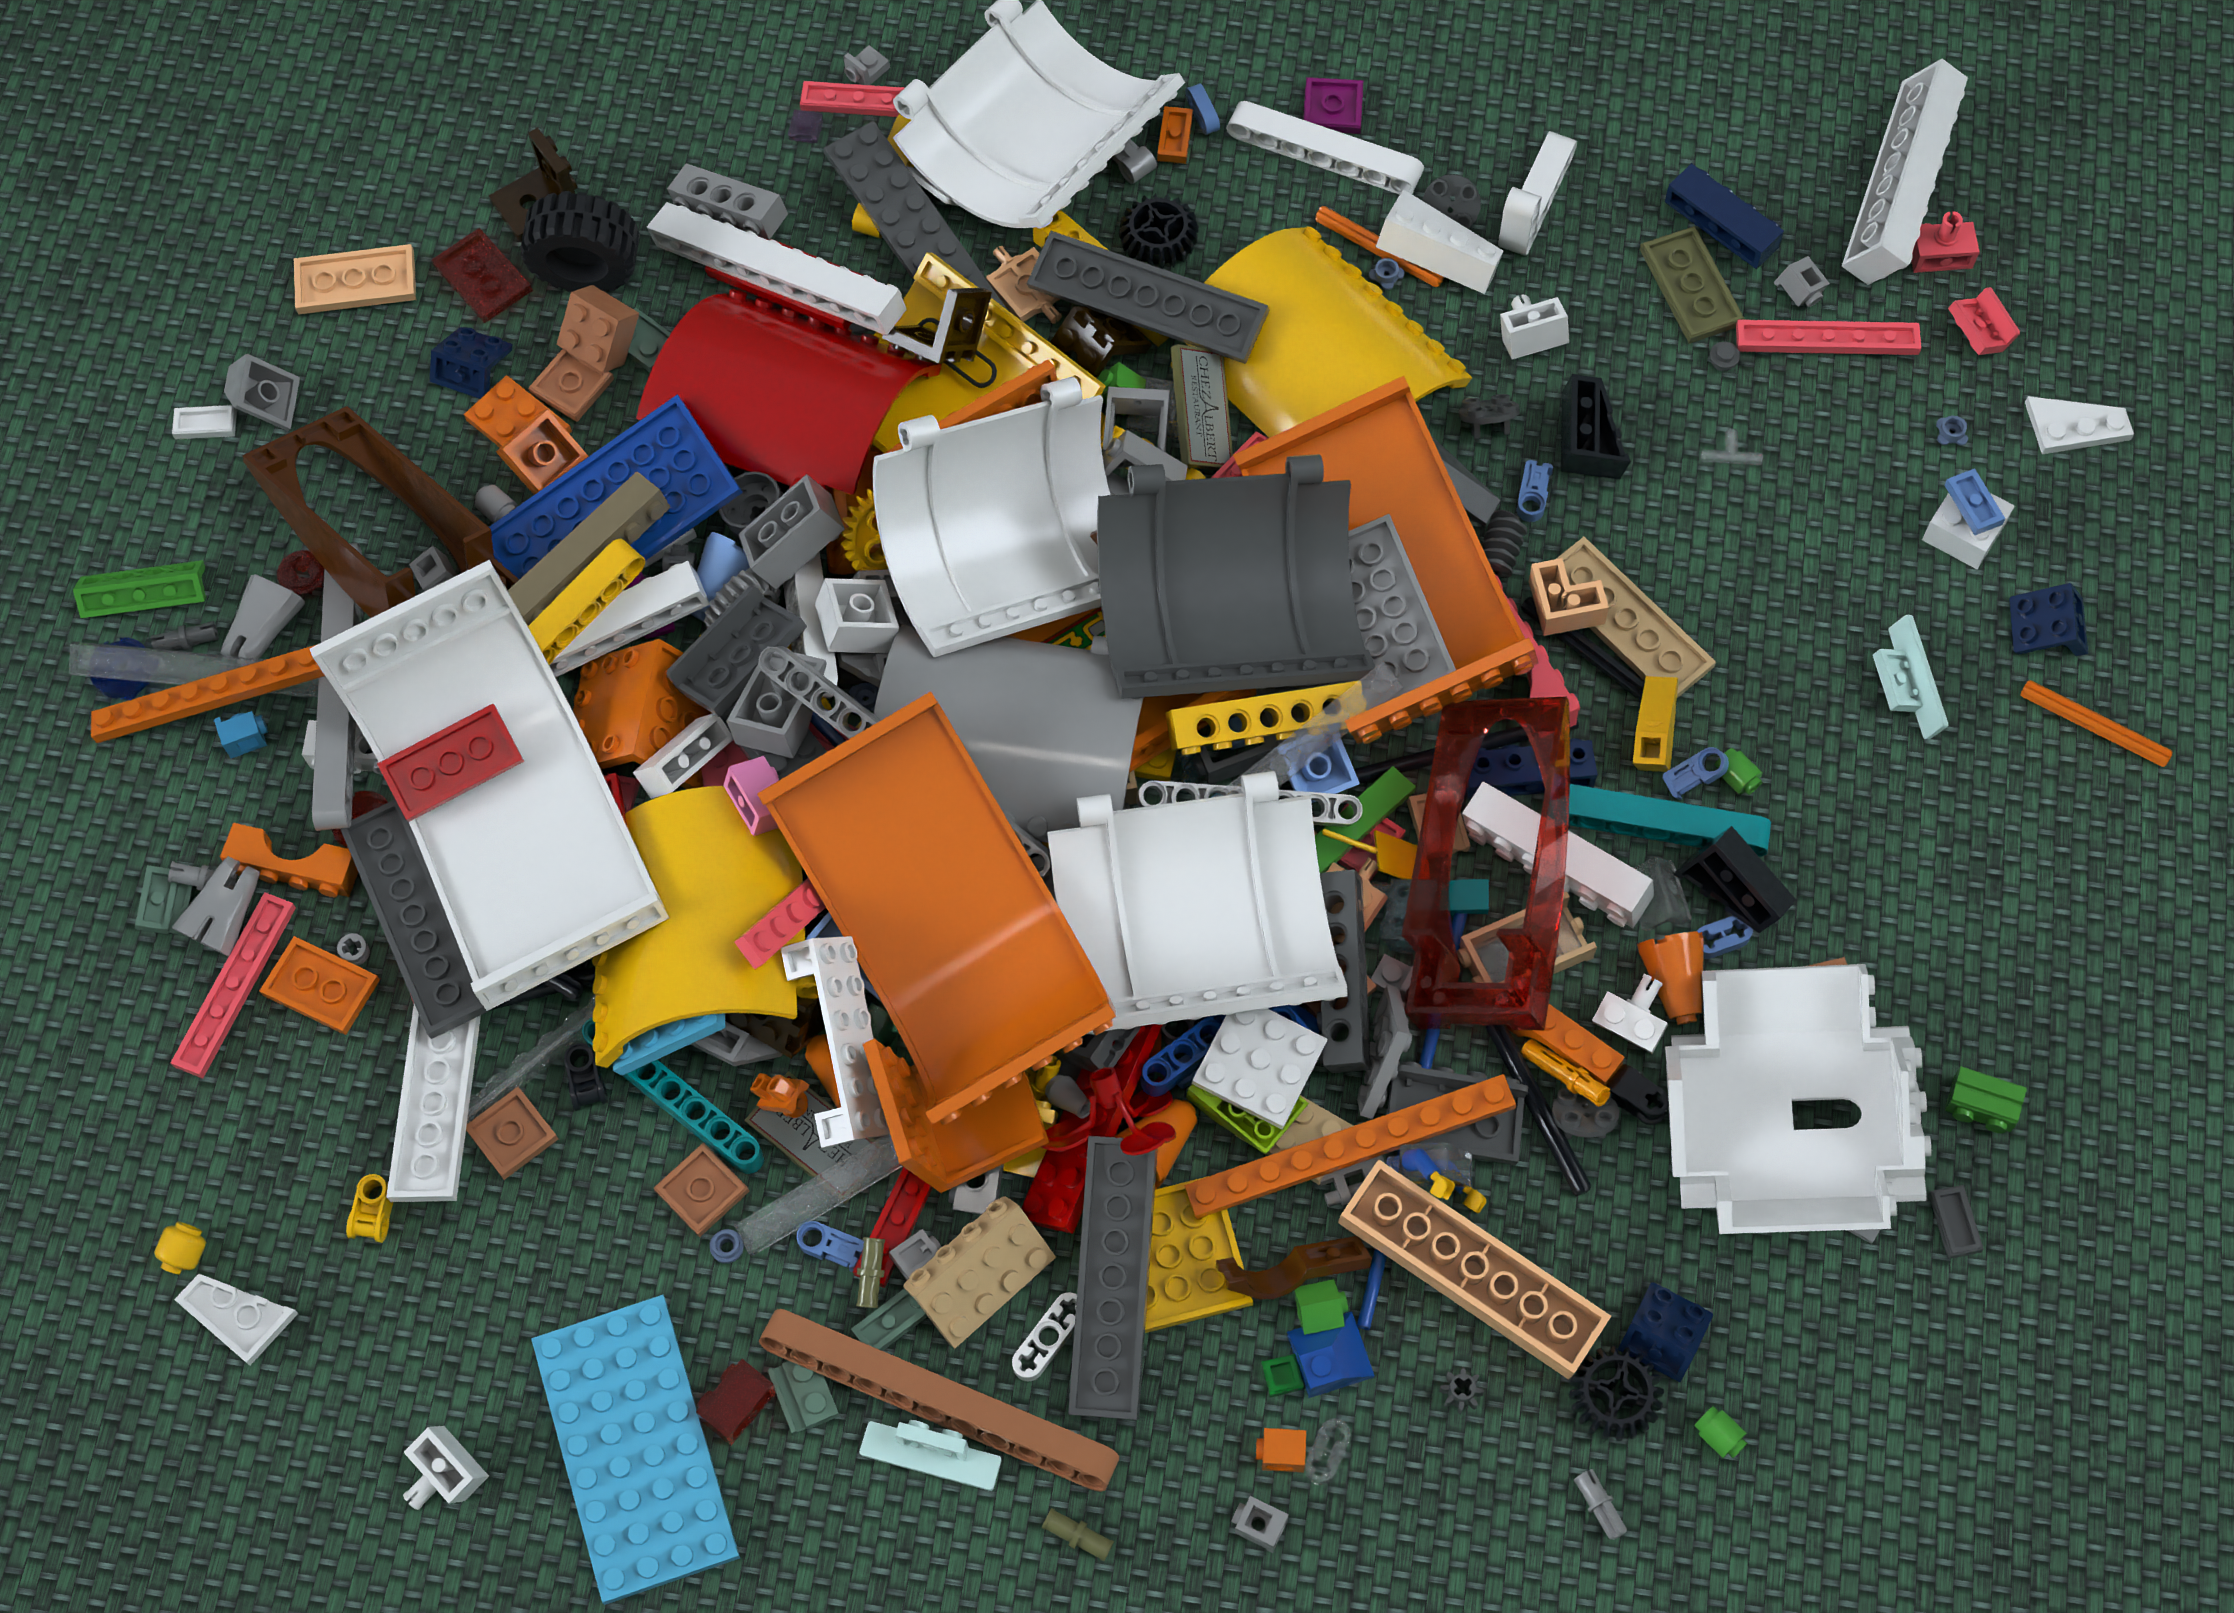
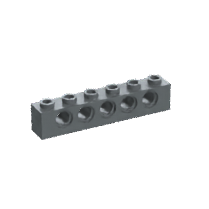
M1355 869L1320 873L1332 942L1336 935L1345 934L1344 941L1339 945L1333 946L1339 966L1346 965V971L1343 975L1347 984L1346 997H1348V1002L1344 1008L1335 1010L1337 1000L1342 997L1330 1001L1321 1000V1011L1317 1012V1025L1319 1031H1322V1036L1328 1040L1319 1056V1061L1331 1073L1371 1070L1363 880ZM1344 902L1340 912L1336 914L1331 913V909L1336 903ZM1343 1029H1349L1347 1039L1342 1042H1336L1337 1034Z

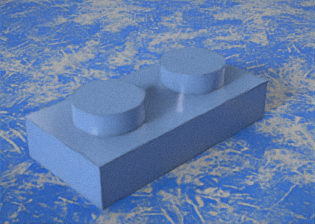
M1975 468L1946 480L1944 486L1974 535L2003 525L2005 517Z

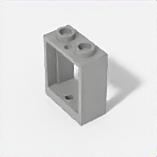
M1108 386L1103 454L1113 439L1115 414L1160 416L1157 448L1166 453L1170 390ZM1124 459L1116 469L1136 465Z
M1128 430L1118 439L1113 438L1102 455L1110 495L1130 494L1128 481L1112 472L1124 459L1136 466L1163 464L1166 481L1186 479L1187 465Z

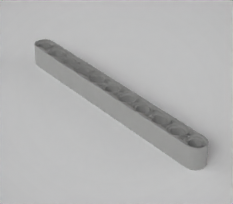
M349 543L362 555L359 543ZM326 569L324 570L321 643L360 624L361 608L332 578ZM326 676L320 677L318 684L312 819L316 831L350 828L352 820L356 721Z
M772 646L765 648L761 652L758 664L763 673L850 739L881 721L790 649L784 646ZM774 652L780 653L783 658V665L779 670L773 669L770 664V657ZM800 672L805 673L809 678V685L805 690L799 689L796 685V677ZM826 692L831 693L835 697V706L832 710H827L822 705V696ZM851 712H855L861 717L862 723L858 730H853L848 725L847 719ZM1006 817L1029 857L1033 853L1043 856L1045 867L1041 871L1038 870L1041 877L1047 874L1052 869L1049 849Z

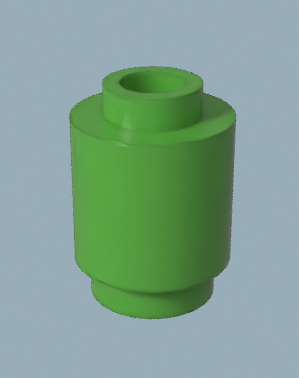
M1734 748L1728 749L1725 754L1728 757L1729 766L1727 772L1721 777L1739 795L1745 792L1748 795L1752 794L1762 784L1760 777L1763 772L1741 751L1737 752ZM1720 758L1716 761L1714 765L1717 769L1720 767L1721 764Z
M1714 1406L1694 1425L1700 1431L1698 1435L1722 1458L1728 1454L1734 1458L1748 1444L1743 1439L1747 1433L1723 1410L1719 1412Z

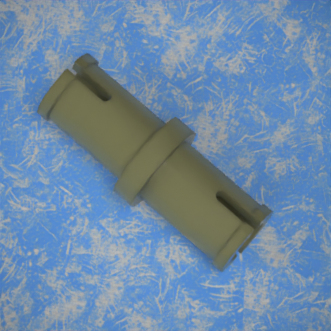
M863 1237L861 1268H857V1275H860L856 1306L878 1308L880 1278L884 1277L885 1270H881L885 1239Z
M1053 1508L1049 1511L1042 1525V1529H1046L1068 1541L1069 1547L1075 1549L1077 1546L1100 1558L1102 1561H1105L1114 1543L1113 1540H1109L1087 1528L1088 1523L1082 1520L1078 1523L1055 1511Z

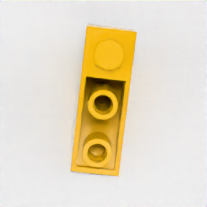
M1646 676L1635 732L1633 764L1640 771L1667 772L1671 769L1678 689L1677 677Z

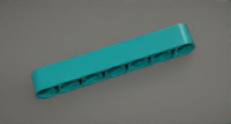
M1554 783L1550 786L1545 815L1547 819L1558 824L1702 848L1732 826L1759 857L1768 854L1771 821L1761 816L1568 783Z
M591 1017L583 1025L582 1034L587 1045L593 1050L595 1022H593ZM655 1060L622 1075L738 1171L744 1174H752L762 1167L764 1156L757 1140L660 1061ZM645 1071H656L655 1075L651 1079H641V1076ZM670 1090H680L677 1098L672 1100L665 1099L666 1094ZM698 1109L705 1111V1114L700 1119H690L693 1111ZM727 1129L730 1131L725 1139H714L715 1134L719 1130ZM752 1149L755 1151L752 1158L748 1160L739 1159V1155L744 1150Z

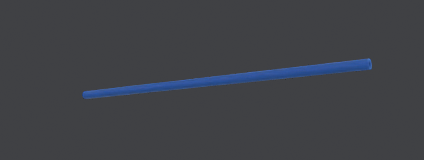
M1455 913L1419 1060L1421 1068H1432L1458 957L1457 950L1460 948V939L1463 936L1467 914ZM1403 1147L1398 1149L1394 1170L1400 1172V1174H1405L1404 1177H1406L1407 1170L1402 1166V1156L1407 1150H1412L1413 1148ZM1376 1248L1357 1322V1327L1363 1330H1370L1387 1256Z

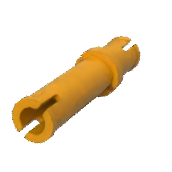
M1530 1039L1524 1044L1521 1050L1523 1058L1567 1085V1090L1574 1094L1579 1093L1598 1107L1607 1102L1611 1094L1609 1092L1610 1088L1594 1080L1587 1070L1571 1065L1551 1050L1542 1046L1535 1039Z

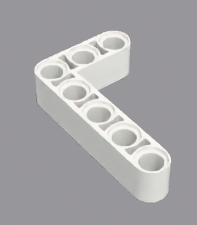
M1551 131L1548 132L1522 189L1512 187L1503 210L1498 241L1499 247L1527 256L1571 163L1577 147V140Z

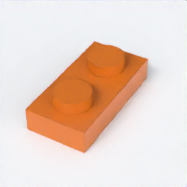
M1164 106L1157 161L1186 164L1193 109Z

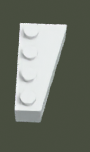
M1404 189L1386 217L1376 244L1378 249L1485 294L1503 254L1502 249Z

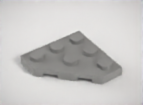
M1386 985L1374 1014L1372 1025H1375L1373 1032L1375 1043L1369 1042L1371 1070H1366L1364 1083L1367 1085L1359 1087L1357 1097L1360 1116L1370 1119L1374 1118L1378 1108L1381 1109L1384 1106L1387 1098L1386 1088L1389 1081L1396 1079L1398 1065H1400V1056L1402 1052L1406 1053L1412 1041V1033L1409 1032L1408 1018L1404 1011L1405 1003L1402 1002L1400 990L1390 985Z

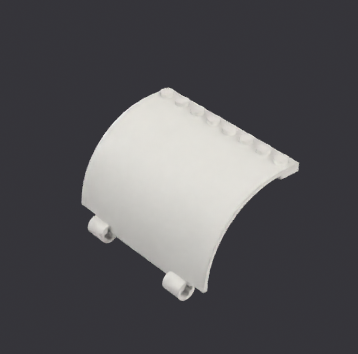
M997 0L984 14L987 23L992 28L929 88L922 81L914 79L893 99L896 110L903 117L911 119L893 139L909 161L934 187L968 212L991 223L1005 227H1037L1041 229L1053 221L1052 217L1058 210L1065 208L1071 203L1070 198L1076 192L1088 186V180L1094 174L1102 171L1107 166L1106 162L1112 156L1120 153L1125 148L1124 144L1130 138L1138 135L1143 130L1142 126L1148 120L1160 113V108L1166 102L1171 101L1177 96V90L1185 81L1180 73L1161 75L1154 81L1133 77L1108 66L1078 44L1057 22L1042 0H1036L1023 13L1019 0Z
M1075 377L1043 384L1040 389L1042 400L1040 403L952 427L940 429L933 415L902 422L898 426V434L903 449L874 456V506L886 563L902 605L933 657L1101 607L1098 587L1097 544L1090 535L1097 530L1098 496L1110 495L1101 448V410L1103 398L1101 395L1082 400V390Z
M1275 771L1241 775L1242 793L1118 811H1113L1110 794L1076 798L1080 827L1047 832L1056 902L1084 949L1116 1010V1017L1112 1019L1113 1026L1105 1031L1116 1029L1128 1030L1137 1026L1151 1024L1163 1025L1172 1021L1197 1020L1202 1017L1221 1014L1232 1015L1236 1012L1266 1010L1270 1007L1284 1005L1295 1006L1304 1002L1318 1000L1330 1001L1347 996V984L1337 961L1325 909L1310 795L1279 800Z

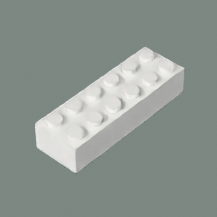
M1485 782L1481 783L1462 813L1466 830L1469 832L1468 837L1482 846L1485 843L1490 844L1496 848L1495 852L1503 859L1510 862L1513 859L1524 864L1523 869L1532 876L1540 878L1543 875L1552 881L1551 885L1562 893L1566 891L1572 892L1580 897L1579 902L1593 911L1597 908L1608 914L1607 918L1620 927H1624L1626 924L1634 928L1654 897L1653 879Z

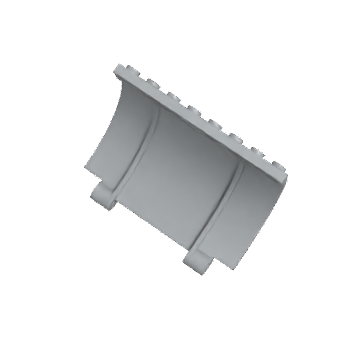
M905 625L900 627L890 648L882 674L874 709L875 716L883 720L928 692H933L1005 816L1038 841L1048 842L1047 832L1080 827L1076 798L1110 794L1113 811L1124 810L1131 758L1144 697L1121 699L1111 666L1106 637L1094 635L1091 650L1000 637L933 657L914 627Z

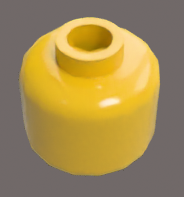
M179 1221L176 1222L175 1226L165 1227L154 1251L156 1258L163 1262L161 1268L180 1275L182 1269H195L206 1246V1240L201 1236L203 1231Z

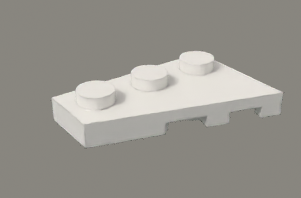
M2030 396L2025 401L2042 454L2130 441L2134 435L2125 408Z
M198 1274L174 1299L250 1366L298 1314L294 1309L286 1306L283 1307L265 1298L243 1292L233 1286Z

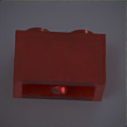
M741 1359L737 1365L731 1364L723 1372L720 1378L722 1382L714 1391H707L697 1404L699 1409L696 1411V1414L700 1421L730 1446L776 1394L774 1384L744 1359Z

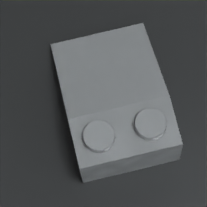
M774 652L770 657V664L775 670H779L783 665V658L778 652ZM795 653L824 675L827 665L826 660ZM758 664L726 721L735 744L794 758L807 734L813 711L764 674ZM800 672L796 677V685L799 689L805 690L809 685V678L803 672Z

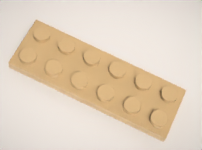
M1585 537L1581 538L1556 558H1563L1570 586L1597 580L1602 581L1609 606L1606 622L1603 625L1589 628L1644 681L1646 676L1677 677L1678 698L1715 667L1716 661Z

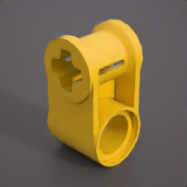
M377 1174L364 1176L357 1185L353 1207L347 1220L346 1233L348 1238L355 1239L357 1236L374 1238L376 1242L383 1243L386 1239L393 1202H390L387 1198L388 1183ZM377 1186H382L381 1195L378 1198L369 1199L371 1190Z

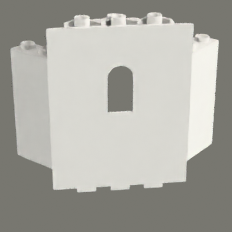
M1850 964L1702 971L1705 1034L1671 1035L1672 1046H1665L1673 1177H1680L1681 1208H1716L1719 1234L1891 1229L1890 1216H1897L1896 1202L1926 1201L1925 1157L1931 1156L1930 1136H1924L1921 1126V1112L1927 1111L1925 1091L1920 1092L1916 1081V1068H1922L1921 1048H1915L1913 1039L1910 1037L1909 1026L1876 1027L1875 1007H1869V995H1875L1874 975H1868L1866 965ZM1845 1099L1856 1103L1861 1110V1119L1853 1127L1794 1130L1792 1101Z

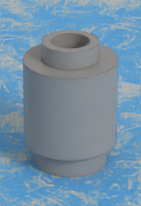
M496 485L482 487L475 496V508L493 524L518 507L517 503Z

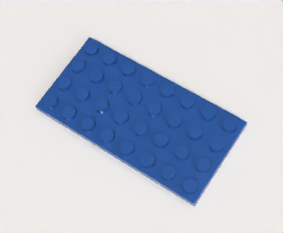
M677 394L489 526L492 533L494 558L520 580L637 471L661 490L671 507L639 539L630 545L645 558V561L742 494L743 491L683 400Z

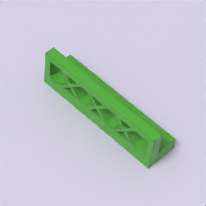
M200 560L82 576L73 588L80 618L204 602L206 594L201 577L205 571L204 561Z

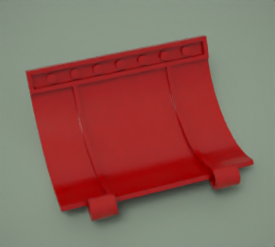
M730 289L729 293L709 296L692 307L679 321L663 345L645 385L636 419L642 420L678 394L724 463L749 472L757 471L768 474L775 481L789 485L790 488L807 474L826 491H828V486L854 495L875 436L894 402L904 389L920 375L933 377L940 374L942 363L919 360L916 358V353L912 354L897 350L892 347L893 343L888 345L879 343V338L874 335L862 334L859 336L853 334V329L850 327L844 331L826 325L824 322L809 316L808 318L799 316V312L782 307V310L773 307V302L766 299L756 298V300L746 298L747 293Z

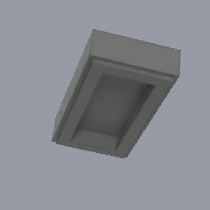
M1964 1185L1931 1191L1928 1196L1948 1259L1981 1253L1984 1248Z

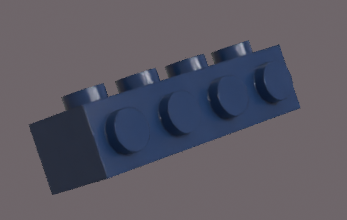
M1691 163L1669 184L1665 203L1756 270L1779 248L1784 230L1775 221L1769 220L1759 213L1753 205L1745 203L1734 195L1728 187L1722 186L1712 179L1706 171L1697 168Z
M1577 738L1557 744L1538 742L1527 747L1507 745L1496 750L1476 748L1464 753L1462 761L1467 801L1472 799L1482 782L1489 784L1508 796L1549 793L1550 786L1554 783H1568L1594 788L1598 775L1592 741H1582Z

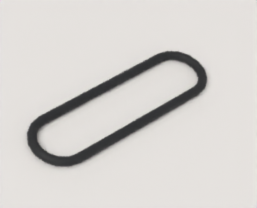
M926 318L918 325L923 326L928 322H932L938 326L939 321L934 318ZM978 350L976 355L992 368V376L985 383L976 382L950 361H943L978 388L990 386L997 375L995 364Z

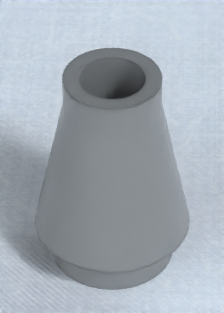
M1057 1075L1048 1082L1045 1095L1048 1097L1050 1104L1075 1114L1079 1118H1085L1090 1114L1089 1099L1070 1076Z

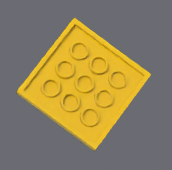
M1203 1178L1155 1190L1145 1333L1253 1306L1252 1297L1227 1289L1225 1276L1215 1267L1216 1260L1234 1257L1237 1265L1244 1269L1228 1210L1225 1209L1197 1220L1195 1218L1184 1185Z

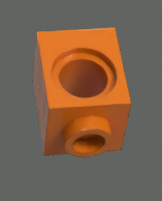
M1264 1428L1263 1438H1257L1256 1460H1262V1470L1304 1473L1306 1430Z

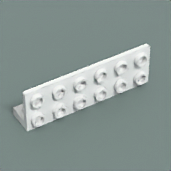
M851 936L811 938L782 947L781 952L787 981L798 980L812 975L815 976L841 1103L840 1108L814 1114L821 1148L859 1139L890 1135L863 1047L864 1043L873 1039L871 1016L867 1010L864 995V982L860 976L857 949Z

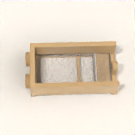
M1567 891L1461 936L1460 948L1457 950L1459 961L1464 968L1468 967L1473 975L1471 979L1473 987L1478 996H1484L1487 1004L1502 997L1515 980L1526 987L1583 961L1587 962L1594 958L1597 946L1595 942L1587 944L1582 935L1584 925L1581 918L1578 916L1573 919L1567 908L1570 898Z

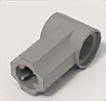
M1129 139L1124 144L1125 148L1111 158L1118 164L1119 170L1126 181L1134 184L1156 169L1157 163L1149 149L1145 146L1139 148Z

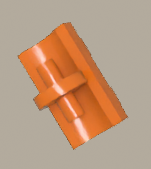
M759 1073L750 1087V1091L760 1097L757 1106L762 1110L781 1112L789 1118H798L807 1110L808 1099L804 1091L810 1085L800 1079H789L782 1075H775L771 1078L767 1074Z

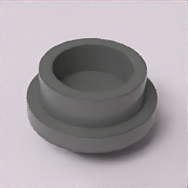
M1719 342L1711 348L1709 358L1714 368L1719 371H1728L1738 364L1740 351L1732 343Z

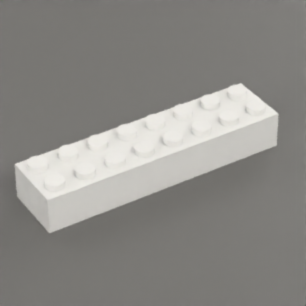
M1944 59L1938 60L1902 81L1842 263L1843 268L1867 285L1879 279H1884L1899 269L1906 268L1913 258L1914 245L1920 236L1922 220L1928 211L1929 198L1935 189L1936 176L1943 164L1944 151L1950 142L1949 136L1952 126L1958 117L1957 111L1960 101L1965 95L1964 89L1968 77Z

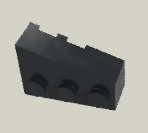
M1572 374L1562 391L1561 472L1620 480L1631 461L1628 453L1625 454L1620 440L1622 437L1620 429L1616 428L1611 415L1613 409L1602 378Z
M1732 826L1692 854L1673 874L1680 880L1685 877L1701 888L1699 893L1705 897L1711 895L1726 905L1724 910L1758 933L1778 921L1796 901V898Z

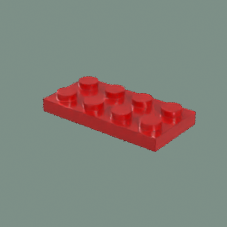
M491 704L377 763L405 819L410 822L525 761L496 706Z

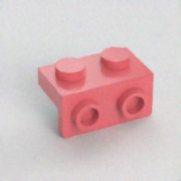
M1991 287L1985 288L1976 298L1955 300L1948 308L1955 318L1956 324L1962 329L1971 347L1978 355L2003 352L2020 335V330Z

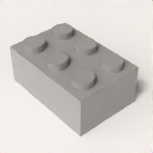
M806 474L738 535L750 569L777 589L784 582L789 581L803 565L813 560L817 553L827 544L836 540L845 528L832 495Z

